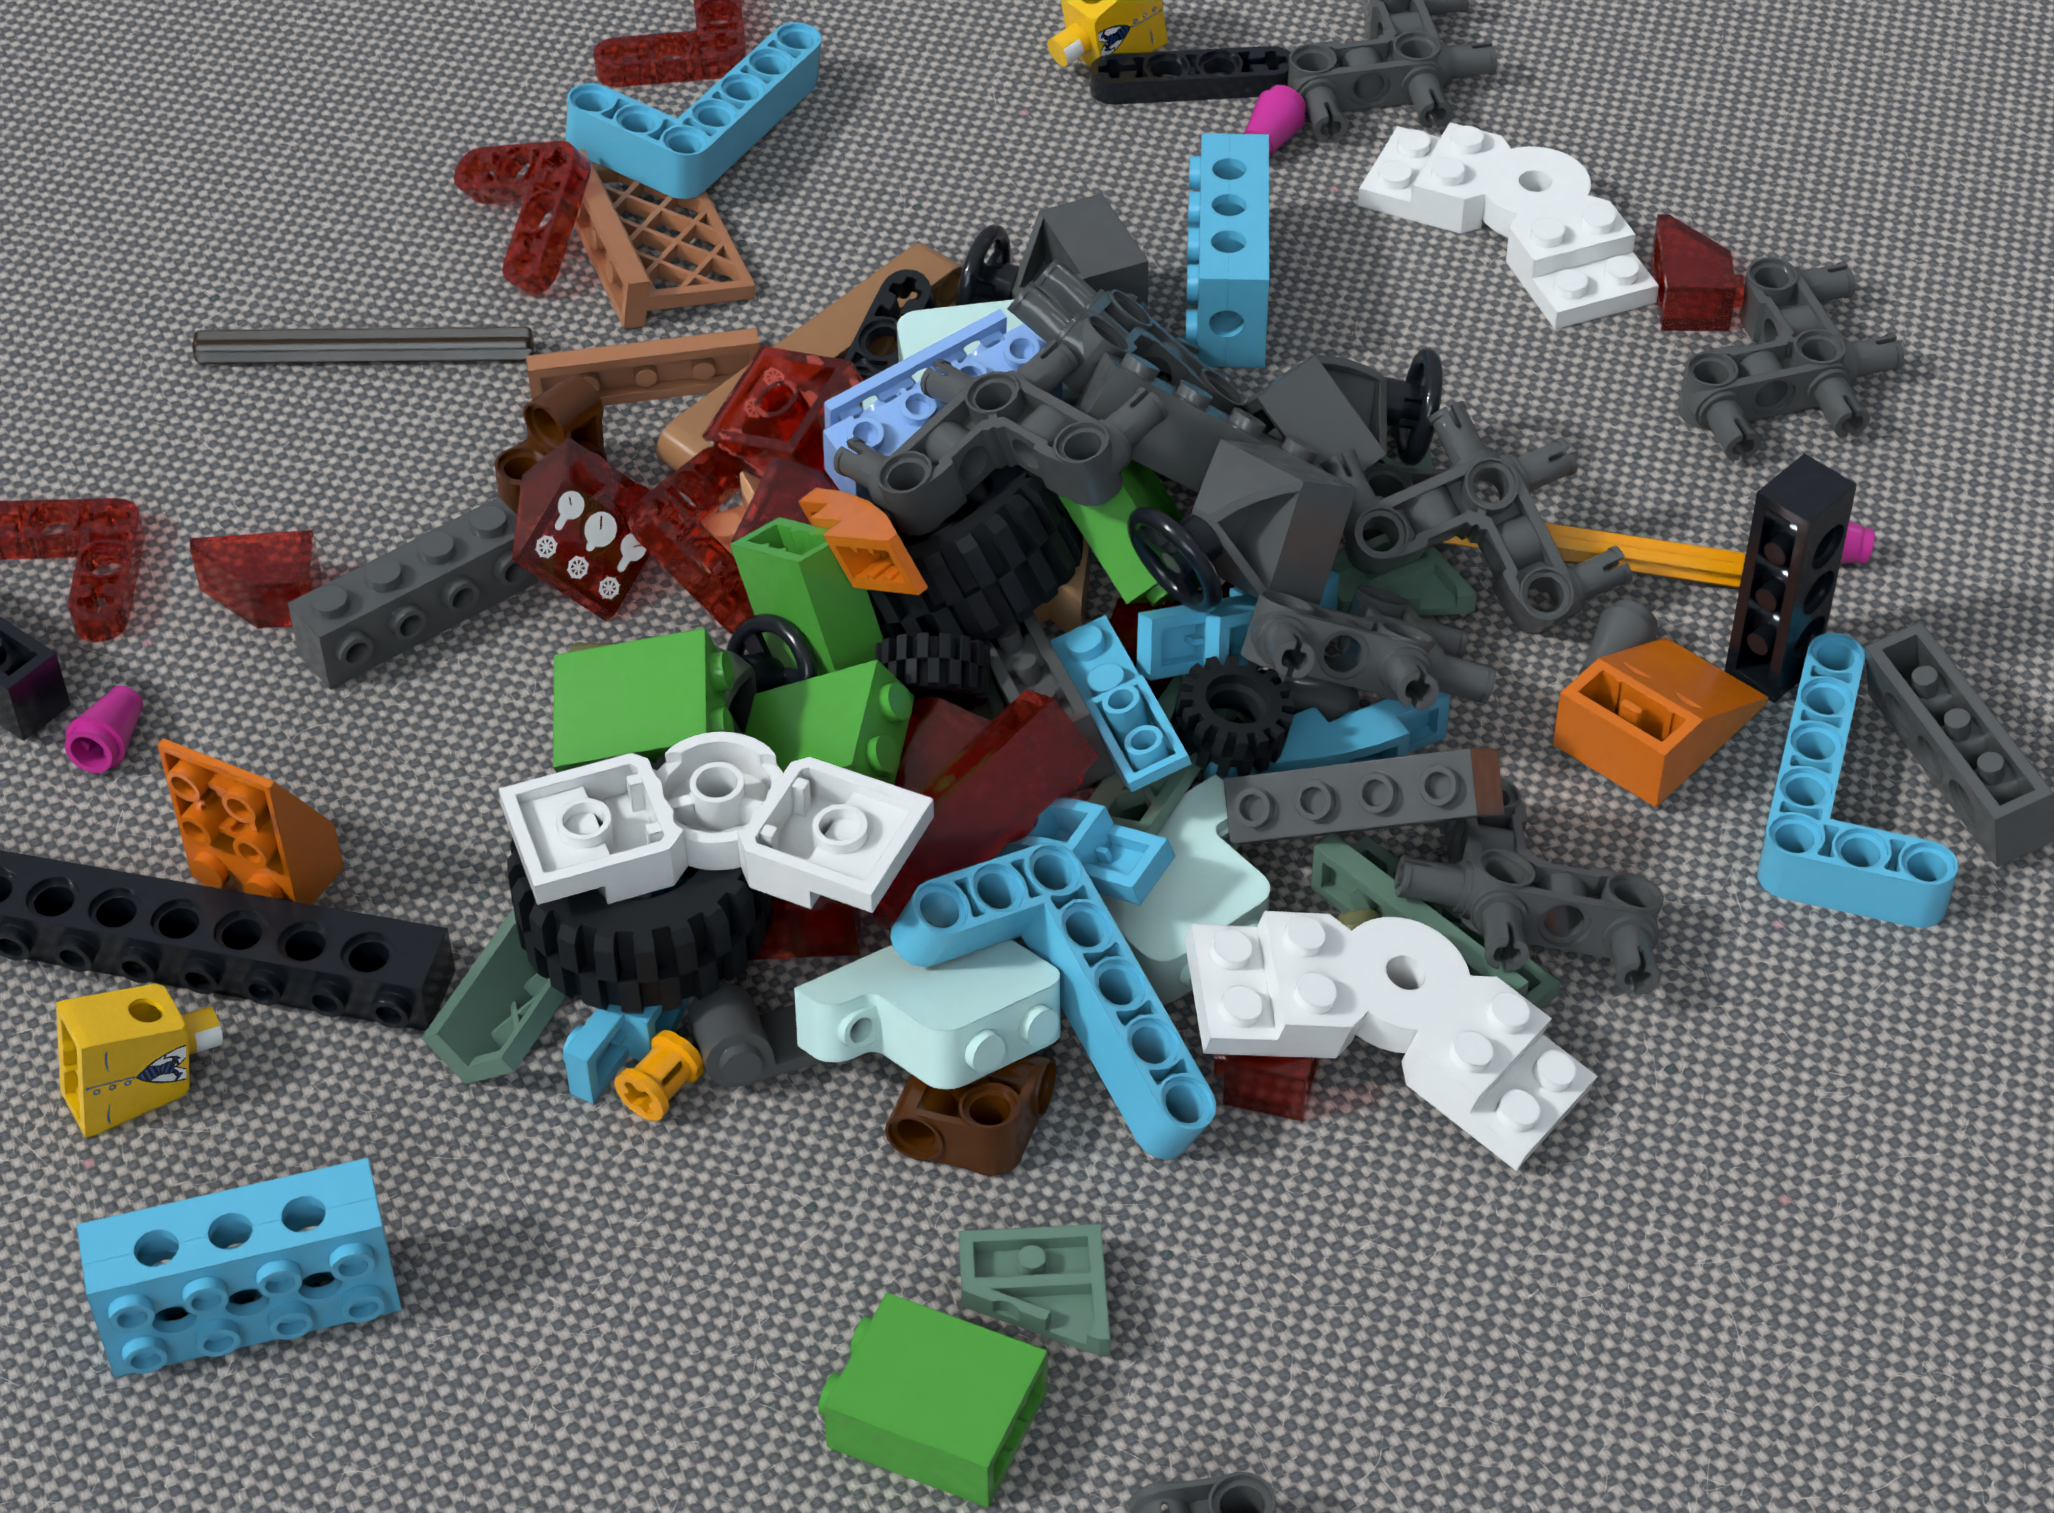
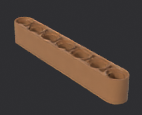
M917 243L909 247L674 418L664 428L656 446L658 460L704 489H712L718 486L755 458L750 454L751 448H756L763 452L777 442L773 432L774 426L769 423L770 418L779 420L788 416L797 418L801 422L809 418V416L801 411L799 400L789 394V389L795 388L803 394L813 391L819 393L823 398L825 397L882 283L888 276L900 270H916L924 274L929 280L935 299V308L956 306L957 292L963 265L923 243ZM911 292L907 299L897 298L901 311L908 299L918 300L917 293ZM893 336L879 337L870 345L869 353L881 357L889 355L898 347V339ZM770 368L780 370V373L785 377L783 380L784 386H780L777 390L767 388V385L762 381L763 372L768 371ZM750 398L760 400L765 407L764 416L759 417L757 420L748 418L745 412L742 411L744 409V402L750 400ZM731 428L740 430L743 436L746 437L744 440L745 446L740 447L738 450L728 449V446L723 442L724 432L729 431Z

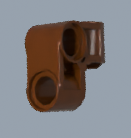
M571 375L528 402L523 410L528 438L516 446L503 451L497 456L494 463L498 497L527 526L544 521L552 512L557 510L559 499L564 493L575 491L579 494H584L597 485L605 471L607 457L604 451L602 425L604 409L602 401L594 387L581 376Z
M1032 1053L978 1080L955 1089L931 1087L911 1074L886 1123L884 1131L886 1138L894 1149L904 1156L915 1160H931L969 1169L981 1175L996 1176L1008 1173L1021 1162L1039 1119L1044 1116L1049 1107L1056 1080V1060L1053 1057Z

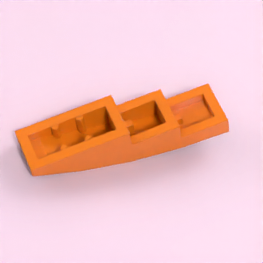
M817 487L798 501L811 525L830 529L823 534V537L853 588L920 595L928 588L888 516L870 501L844 491Z

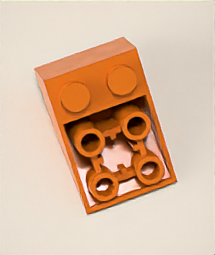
M1665 637L1598 658L1564 688L1559 696L1553 745L1652 806L1658 807L1767 704L1768 696Z
M164 738L157 744L192 877L196 878L204 886L313 905L344 867L334 823L275 781Z

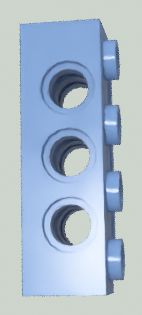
M998 309L825 401V430H823L825 471L840 491L853 494L875 504L867 488L836 472L833 464L834 456L841 445L858 454L848 448L846 443L847 440L853 437L863 440L873 449L886 456H890L945 406V404L935 398L924 395L921 391V380L916 383L911 377L913 374L928 367L935 370L933 362L939 359L950 362L955 368L973 377L989 372L1017 371L1044 348L1046 342L1025 324L1006 333L1007 317L1001 309ZM979 340V346L967 355L963 348ZM1063 382L1050 393L1062 400ZM876 395L877 400L869 408L863 410L860 403Z

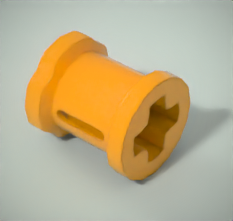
M662 1030L652 1038L651 1050L634 1068H626L615 1077V1089L626 1106L638 1116L648 1121H658L668 1113L670 1107L668 1101L685 1083L697 1081L703 1075L704 1063L698 1050L688 1040L680 1037L673 1031Z

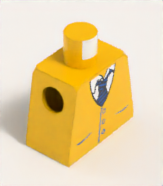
M1061 0L1065 29L1047 41V46L1053 59L1063 67H1066L1078 58L1091 66L1095 59L1103 55L1152 52L1168 43L1162 0Z
M156 983L56 1002L60 1092L85 1138L95 1136L183 1097L190 1089L189 1055L220 1046L223 1043L221 1026L212 1007L208 1006L181 1015L167 989Z

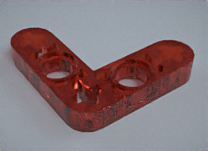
M693 0L696 31L613 37L599 42L593 51L597 80L610 87H627L722 79L747 56L741 0ZM718 20L729 21V22L721 23V24H712V23H710V22L718 21ZM666 56H680V58L671 60L660 59Z
M567 141L475 148L463 156L454 172L455 185L476 203L488 204L523 201L503 262L502 271L504 278L528 296L539 295L554 283L559 273L590 177V160ZM530 163L525 174L514 182L518 172ZM555 208L552 218L546 225L539 228L545 215Z
M708 447L649 491L628 515V526L636 540L724 629L733 635L742 622L755 615L734 556L702 524L722 509L741 489L740 472L743 469L739 462L727 451L718 447ZM711 476L716 482L712 485L706 478ZM679 492L686 495L695 506L686 501ZM694 558L705 564L711 573L699 566Z
M120 498L0 501V560L77 558L68 598V610L74 631L80 638L90 642L108 641L119 636L126 629L129 622L145 539L138 507L133 502ZM65 523L70 525L66 530L57 534L48 535L41 533L43 529L53 524ZM115 563L121 565L120 569L111 574L95 575L92 573L97 567L105 564ZM97 598L105 599L106 606H102L97 614L99 606Z

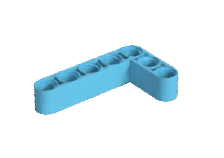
M791 22L781 25L679 118L668 115L603 85L592 83L577 85L569 91L567 98L566 145L571 151L584 149L590 161L665 195L677 199L695 198L704 193L816 87L822 36L816 28L805 23Z
M1842 633L1821 634L1814 638L1808 646L1757 870L1758 881L1767 892L1782 899L1911 927L1927 928L1935 926L1944 919L1947 913L1955 884L1958 860L1954 853L1943 844L1931 840L1830 819L1863 670L1865 652L1861 644L1850 636Z
M1052 842L1040 843L927 880L919 885L891 928L890 938L893 947L902 959L920 967L935 966L1021 936L1031 952L1059 970L1060 1006L1137 1143L1151 1156L1163 1160L1176 1159L1188 1150L1211 1123L1216 1114V1101L1213 1092L1085 868L1073 851L1063 845Z

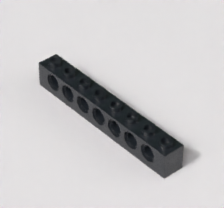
M0 850V955L10 960L22 961L26 959L63 966L76 972L93 971L125 977L138 983H160L188 988L199 994L216 993L249 999L266 1006L277 1004L315 1011L327 1017L344 1016L378 1022L389 1028L406 1027L426 1031L436 1018L456 971L448 928Z

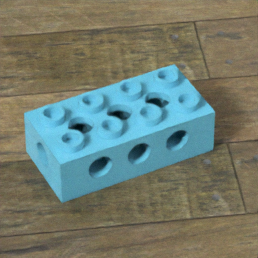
M1202 133L1201 156H1190L1189 190L1200 191H1189L1186 306H1197V309H1186L1185 340L1197 343L1201 350L1196 357L1208 367L1265 368L1269 296V134Z
M368 1158L76 1224L86 1296L114 1378L132 1373H151L166 1365L204 1356H223L238 1348L276 1339H295L310 1331L348 1322H367L382 1314L402 1310ZM310 1226H318L310 1230H301ZM236 1243H244L243 1245H240V1246L228 1247V1246L233 1245V1244H236ZM162 1260H170L167 1263H157ZM331 1280L327 1285L311 1287L317 1282ZM251 1297H260L258 1300L252 1303L239 1304L245 1299ZM178 1314H188L179 1320L167 1321Z

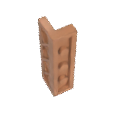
M757 328L529 355L526 356L532 400L569 376L578 375L585 378L594 387L602 401V405L607 406L710 393L761 355Z

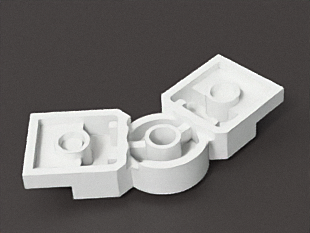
M1451 122L1441 137L1427 134L1421 130L1397 126L1359 188L1358 206L1460 234L1481 229L1483 220L1491 229L1508 237L1506 263L1555 330L1657 302L1659 285L1633 252L1636 234L1611 201L1590 196L1591 180L1587 170L1580 162L1563 152L1533 146L1511 149L1501 135L1482 131L1473 126H1463Z
M733 732L703 733L676 743L665 753L666 762L658 770L652 769L648 758L628 753L498 789L502 810L537 905L600 887L607 904L675 886L688 866L703 870H729L741 867L750 888L812 909L820 895L873 913L934 818L933 798L812 757L792 761L783 773L777 764L776 755L770 747L753 737Z
M1264 911L1257 927L1191 924L1184 939L1203 1054L1337 1058L1351 1044L1355 1035L1378 1048L1405 1053L1401 1063L1406 1085L1516 1171L1585 1096L1597 1078L1596 1074L1543 1035L1552 1019L1500 978L1493 976H1471L1469 968L1458 949L1441 933L1418 921L1401 917H1381L1366 921L1351 931L1331 914Z

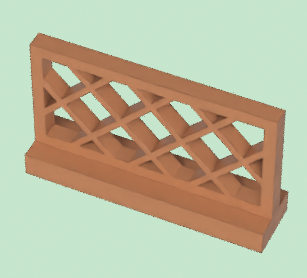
M584 149L563 151L560 198L623 329L645 327L647 311L754 299L756 285L706 191L695 198L677 199L604 166L591 164ZM620 182L630 187L623 192L603 183ZM645 192L663 199V202L658 206L638 197ZM679 205L697 212L698 215L692 219L672 210ZM624 211H628L646 219L640 225L622 218L620 215ZM661 224L681 233L676 238L655 231V228ZM693 238H697L716 247L709 252L689 243ZM642 243L663 252L656 258L636 249ZM678 257L698 266L691 272L671 264V262ZM711 271L733 279V281L717 282L706 276ZM657 277H661L680 286L655 289L653 282Z

